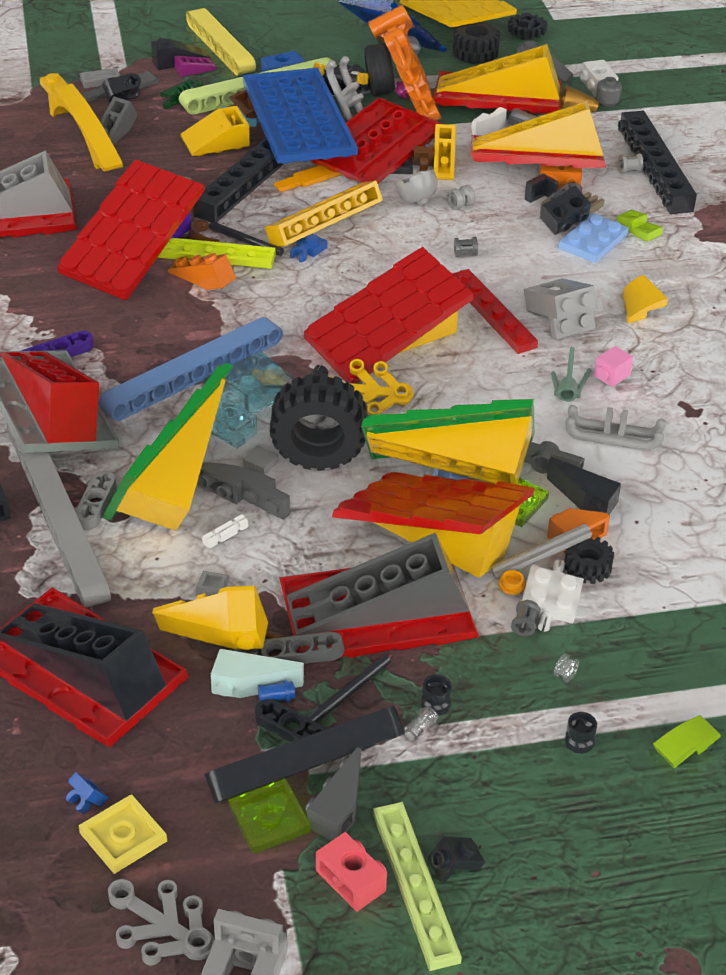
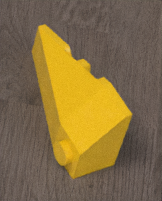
M255 585L224 587L219 589L218 594L207 596L204 593L197 595L194 601L185 602L180 600L153 608L152 613L161 631L232 649H263L268 620Z

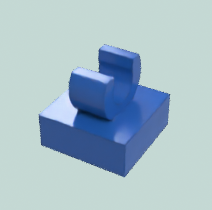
M77 772L68 780L75 789L67 794L66 800L75 804L81 798L80 803L75 809L83 814L90 809L92 803L102 807L109 799L95 783Z

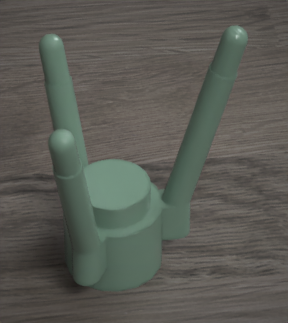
M570 347L567 377H564L558 383L556 373L554 371L551 372L555 388L554 395L565 402L581 397V391L592 371L590 368L587 369L579 385L572 378L574 347Z

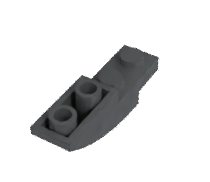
M213 462L202 463L197 484L202 488L236 505L244 499L248 503L282 520L290 515V495L276 489L274 478L240 466Z

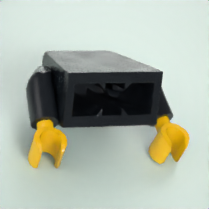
M314 62L313 68L319 69L331 95H335L327 77L326 65ZM357 64L353 66L347 65L352 82H358L359 87L356 89L357 93L360 94L362 90L368 91L370 89L369 74L365 73V70ZM339 65L334 68V74L342 91L346 85L341 76Z

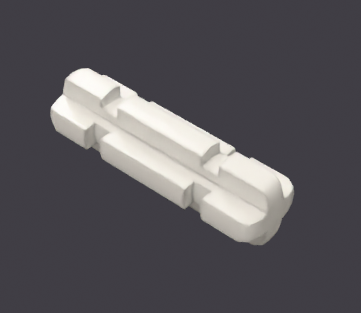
M239 514L232 520L213 529V533L209 531L202 536L203 545L207 549H212L218 545V542L226 541L238 534L237 531L241 532L248 528V519L243 514Z

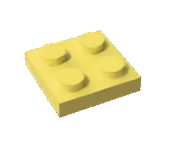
M132 794L79 825L80 834L114 874L167 842V834Z

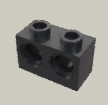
M575 186L543 204L540 219L556 235L562 231H567L577 222L586 220L589 216L591 202Z

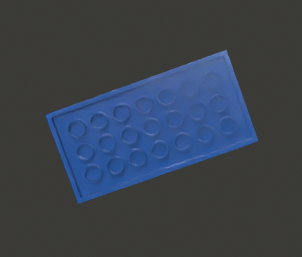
M318 68L243 75V84L277 164L357 155L358 147Z

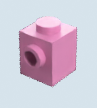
M616 346L612 347L596 358L594 376L613 387L631 375L633 356Z

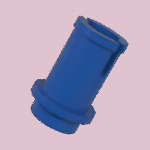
M286 679L283 680V683L258 685L259 702L265 699H273L276 701L285 700L288 703L290 699H295L293 681L288 682Z

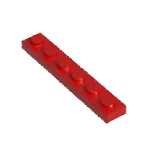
M469 269L452 273L466 288L473 292V300L469 303L517 354L538 348V340Z

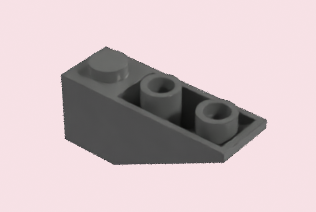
M359 747L350 756H346L342 760L336 774L326 779L322 791L317 797L313 796L309 800L305 809V813H307V828L331 841L342 833H347L355 823L361 767V749Z

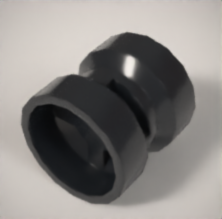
M431 675L424 680L422 708L426 713L440 716L449 710L452 684L448 678L442 675Z
M576 712L570 715L565 736V744L568 749L581 754L592 750L597 731L595 717L587 712Z

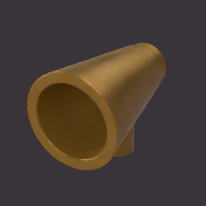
M566 85L562 95L561 109L588 101L590 112H596L599 101Z

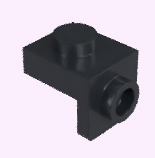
M544 173L527 181L524 200L531 203L543 196H551L558 190V181Z
M443 836L428 856V860L440 881H447L455 870H479L485 863L476 843L472 838Z

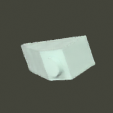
M220 649L211 672L212 693L236 698L258 695V685L283 683V680L286 679L288 682L293 681L294 688L302 687L304 683V663Z

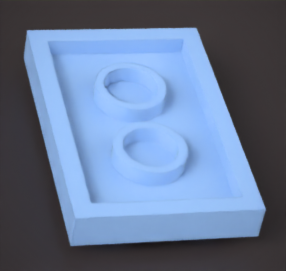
M592 213L559 241V249L597 263L628 235L629 227Z

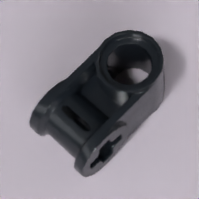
M134 73L108 78L102 84L109 102L112 101L113 97L129 100L135 99L140 95L139 86L141 85V78Z

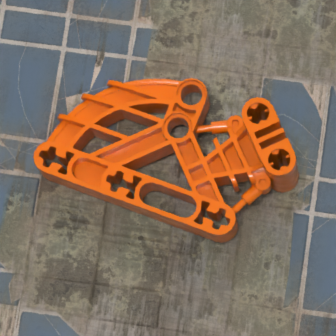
M400 5L369 21V27L380 44L386 43L416 112L435 121L441 119L422 64L407 36L409 29L413 28L414 25L404 6Z

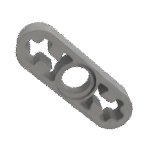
M100 471L92 477L75 511L83 530H91L99 525L116 490V479L112 472ZM93 498L102 499L99 502H90V500Z

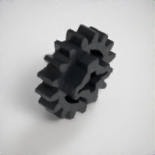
M522 13L521 16L516 14L515 17L511 16L510 20H508V32H511V35H517V38H540V35L544 36L547 32V20H544V17H538V15L533 16L531 13Z

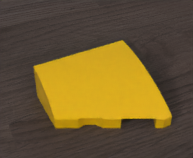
M645 275L635 278L623 289L624 307L627 311L626 321L631 323L645 319L647 311L667 306L668 298Z

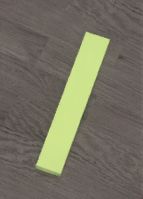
M403 802L373 808L374 820L429 971L461 964L462 957Z

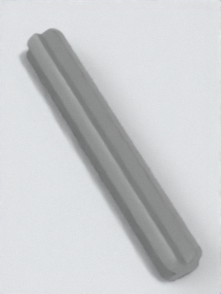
M587 524L578 526L493 565L491 568L492 573L496 579H500L503 573L508 570L518 571L589 539L592 535Z

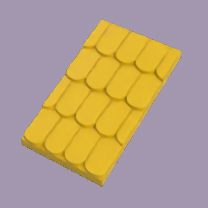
M400 0V4L451 28L515 15L517 12L515 7L499 0Z

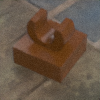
M414 146V165L420 166L419 171H428V166H434L435 147Z

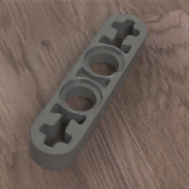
M324 632L265 639L263 649H234V651L260 656V652H262V655L266 657L307 664L336 660L344 654L345 647L342 637L338 633ZM301 646L310 647L309 650L304 653L296 652V650ZM274 649L282 650L277 656L268 655Z

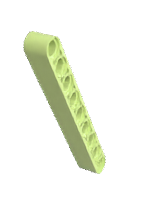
M324 57L261 73L313 68L314 62L326 65V70L327 64L331 59ZM243 77L185 90L179 96V103L189 114H198L223 108V106L235 105L229 96L246 90L243 84Z

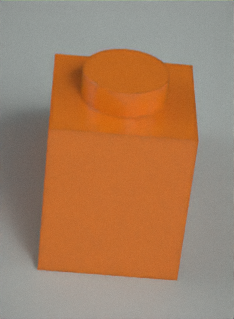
M569 508L549 518L547 538L550 540L583 524H587L592 539L595 540L596 536L602 538L607 535L610 515L603 512Z

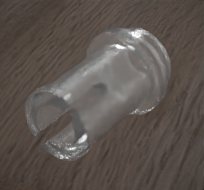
M430 707L420 708L417 711V716L403 728L405 731L404 737L408 741L416 743L429 728L436 726L438 720L437 713Z

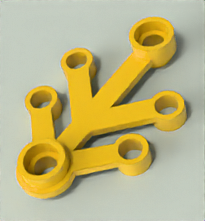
M354 359L350 362V372L365 384L350 383L354 386V391L358 390L363 396V401L368 404V416L382 414L383 411L394 404L399 406L407 405L413 399V388L407 383H398L388 372V366L385 362L379 361L375 363L373 369L374 375L382 378L388 387L379 386L364 369V362L362 360ZM354 366H360L361 368L355 369V368H353V367H354ZM383 368V369H385V370H384V371H378L377 369ZM379 396L386 397L380 403L371 402ZM373 408L378 409L377 412H372L370 410Z

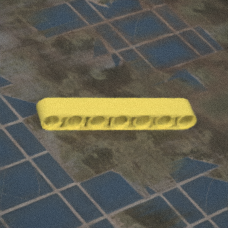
M205 8L186 13L189 27L236 76L256 70L253 56Z

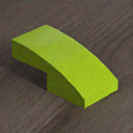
M631 209L617 216V221L621 225L629 227L628 231L642 240L648 242L663 235L662 227L647 222V214Z
M699 715L675 727L653 743L655 750L675 769L694 752L700 755L718 740L721 735Z

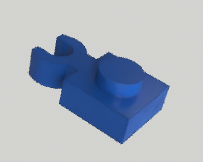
M310 234L298 241L297 246L291 248L290 258L299 256V262H304L308 255L315 257L327 249V240L315 234Z

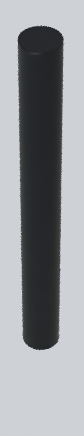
M211 221L209 224V229L249 245L273 247L276 250L277 256L281 257L284 253V249L217 222Z
M387 654L380 656L309 714L307 718L317 723L389 665L391 663L390 657Z

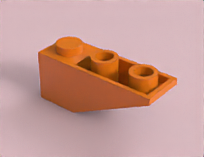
M211 253L205 257L196 255L189 259L181 257L175 260L174 265L167 269L169 273L206 290L221 289L236 279L226 254L216 255V253Z

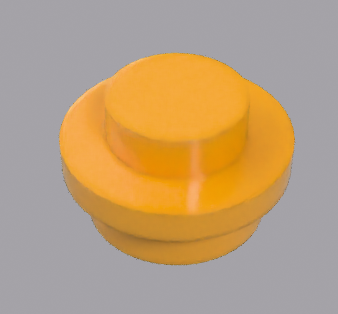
M508 570L499 579V588L506 594L517 595L525 590L526 580L519 571Z

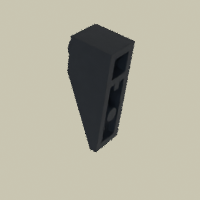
M166 38L151 41L152 62L157 70L175 68L174 56L211 59L210 55L203 48Z
M553 457L549 459L547 479L580 510L603 512L610 515L619 501L621 483Z

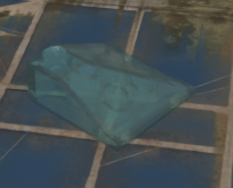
M260 351L232 364L233 367L225 379L221 396L245 417H248L273 405L276 394L281 391V388L289 382L291 384L295 378ZM209 375V376H207V377H204V382H205V383L207 382V380L209 379V377H210L211 375Z

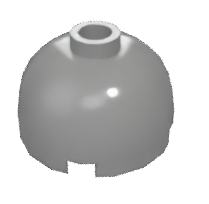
M434 169L395 182L400 197L409 203L417 202V205L430 202L428 197L435 194L438 185Z

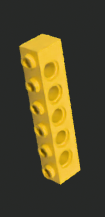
M377 181L363 182L269 224L264 228L271 244L278 247L286 246L383 201Z

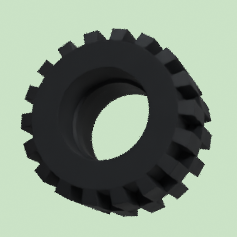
M484 22L457 26L454 30V56L461 61L472 64H483L495 60L499 54L500 31L495 26Z

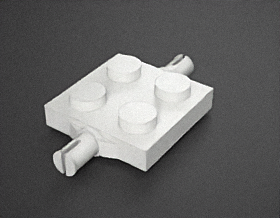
M560 559L554 561L553 570L531 565L522 601L532 600L538 604L541 609L538 629L542 631L545 623L544 632L549 631L551 620H560L573 624L584 581L583 578L564 574L565 562L561 560L560 567H558Z

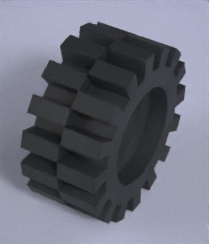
M591 535L589 539L566 549L564 569L567 570L568 575L583 578V583L585 584L586 580H590L591 584H595L596 579L599 583L603 582L604 578L607 579L612 571L614 559L612 546H608L606 540L601 543L600 537L596 536L595 540L592 539ZM582 558H592L596 561H586Z

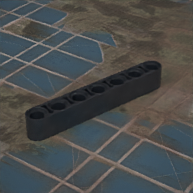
M394 705L217 768L204 775L216 804L351 755L357 747L362 751L404 735L405 731Z

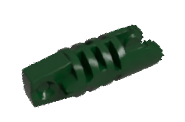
M189 79L160 92L161 97L170 96L171 98L162 103L163 108L168 109L179 104V96L183 91L201 87L203 82Z

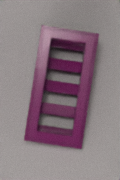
M174 56L175 69L181 77L217 70L216 65L210 58Z

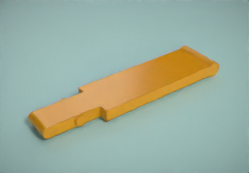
M318 165L294 173L292 177L277 181L273 185L280 192H284L299 186L304 188L341 176L342 174L332 172L326 167Z

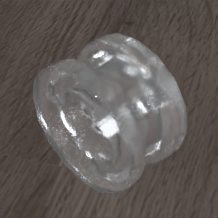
M563 654L555 666L554 676L557 678L562 676L563 681L568 683L578 670L579 660L575 658L571 660L570 655Z

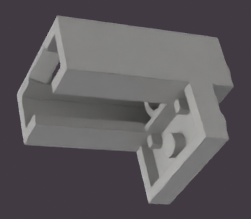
M562 278L524 289L527 311L549 316L552 339L557 340L596 329L593 309L597 308L594 285ZM559 287L560 290H552L548 288Z
M218 909L214 918L215 940L201 975H231L234 966L252 970L251 975H279L287 954V933L283 932V925L277 924L270 919H257L245 916L238 911Z

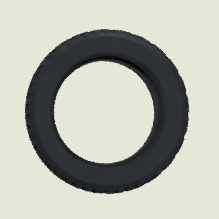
M386 43L367 45L364 48L366 73L369 74L368 80L370 82L371 94L373 96L393 93L395 90L394 73L390 51Z

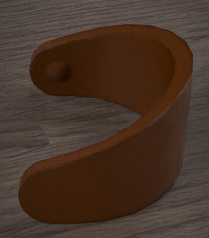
M197 220L191 223L186 239L220 242L218 239L209 238L198 233L209 228L207 221Z

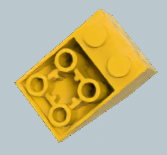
M237 106L219 108L181 133V138L192 156H203L208 153H220L224 150L241 149L250 146L249 124Z

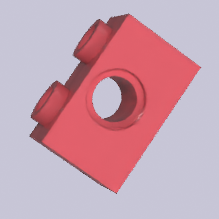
M346 832L316 851V871L356 912L386 892V868L379 860H374L366 852L360 841L353 840Z

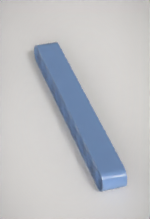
M261 317L107 390L100 396L98 405L112 419L121 421L209 378L218 365L223 366L224 363L234 366L275 346L282 339L283 330L267 317Z

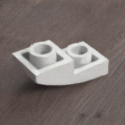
M499 107L490 115L482 113L472 122V135H485L504 128L507 109Z

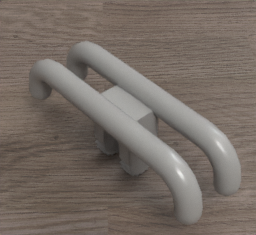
M344 56L340 60L339 65L341 76L346 85L342 91L334 74V67L336 66L334 60L328 62L326 73L347 122L352 118L349 107L355 106L357 113L364 109L361 103L364 96L362 93H357L356 89L359 87L358 82H352L347 69L349 58Z
M571 405L568 408L569 418L565 421L566 430L569 435L579 440L652 450L660 446L664 439L663 431L666 421L662 418L657 420L654 427L646 428L626 425L628 410H623L621 413L620 423H613V408L607 407L605 421L580 417L575 405ZM576 426L588 429L601 430L604 432L596 433L590 431H583L576 428ZM627 434V435H634V436H640V437H654V438L651 439V440H641V439H635V438L624 437V435Z

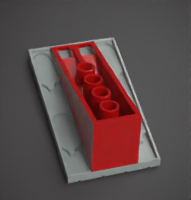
M0 351L1 414L11 428V434L23 453H34V451L39 453L59 452V450L119 449V439L98 405L99 382L80 372L68 351Z

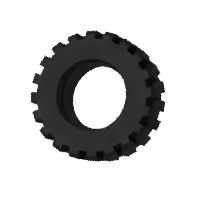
M314 373L306 374L305 378L302 379L297 377L292 380L291 384L289 382L286 383L274 398L269 430L272 443L279 450L281 456L285 459L289 458V462L296 466L300 464L304 469L308 470L317 468V471H324L325 468L329 467L331 470L339 467V464L345 465L352 461V457H357L361 452V448L364 447L365 437L361 425L363 419L368 416L367 405L363 401L361 393L358 390L354 391V386L349 382H342V378L337 376L331 378L328 377V374L323 373L320 376H314ZM309 415H324L334 419L339 425L326 430H317L305 426L299 420Z

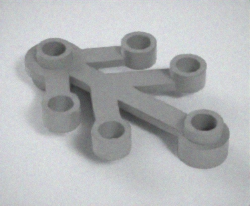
M116 880L108 888L109 902L113 907L120 910L128 908L152 923L136 927L129 925L119 927L116 931V942L120 948H131L137 940L170 935L178 940L158 944L157 942L145 943L141 949L143 962L147 965H156L161 961L162 957L185 954L192 960H203L210 953L214 937L202 926L201 914L203 912V903L198 896H189L183 901V911L185 916L189 918L190 930L178 923L175 901L178 895L177 885L172 880H164L158 885V897L163 902L164 914L137 898L134 893V886L128 880ZM166 889L172 890L171 893H163ZM190 905L198 906L196 909L188 908ZM123 935L131 936L129 939H121ZM196 944H202V945H203V946H201V947H194V945H196ZM150 951H155V952H157V953H156L155 955H153V956H148V955H147V953L150 952Z

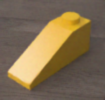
M436 124L434 171L437 180H454L456 125Z

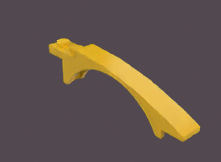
M50 73L47 76L40 77V85L48 93L51 116L54 117L57 114L70 112L85 138L94 167L96 169L101 168L104 172L123 167V163L102 124L72 83L67 84L58 73Z

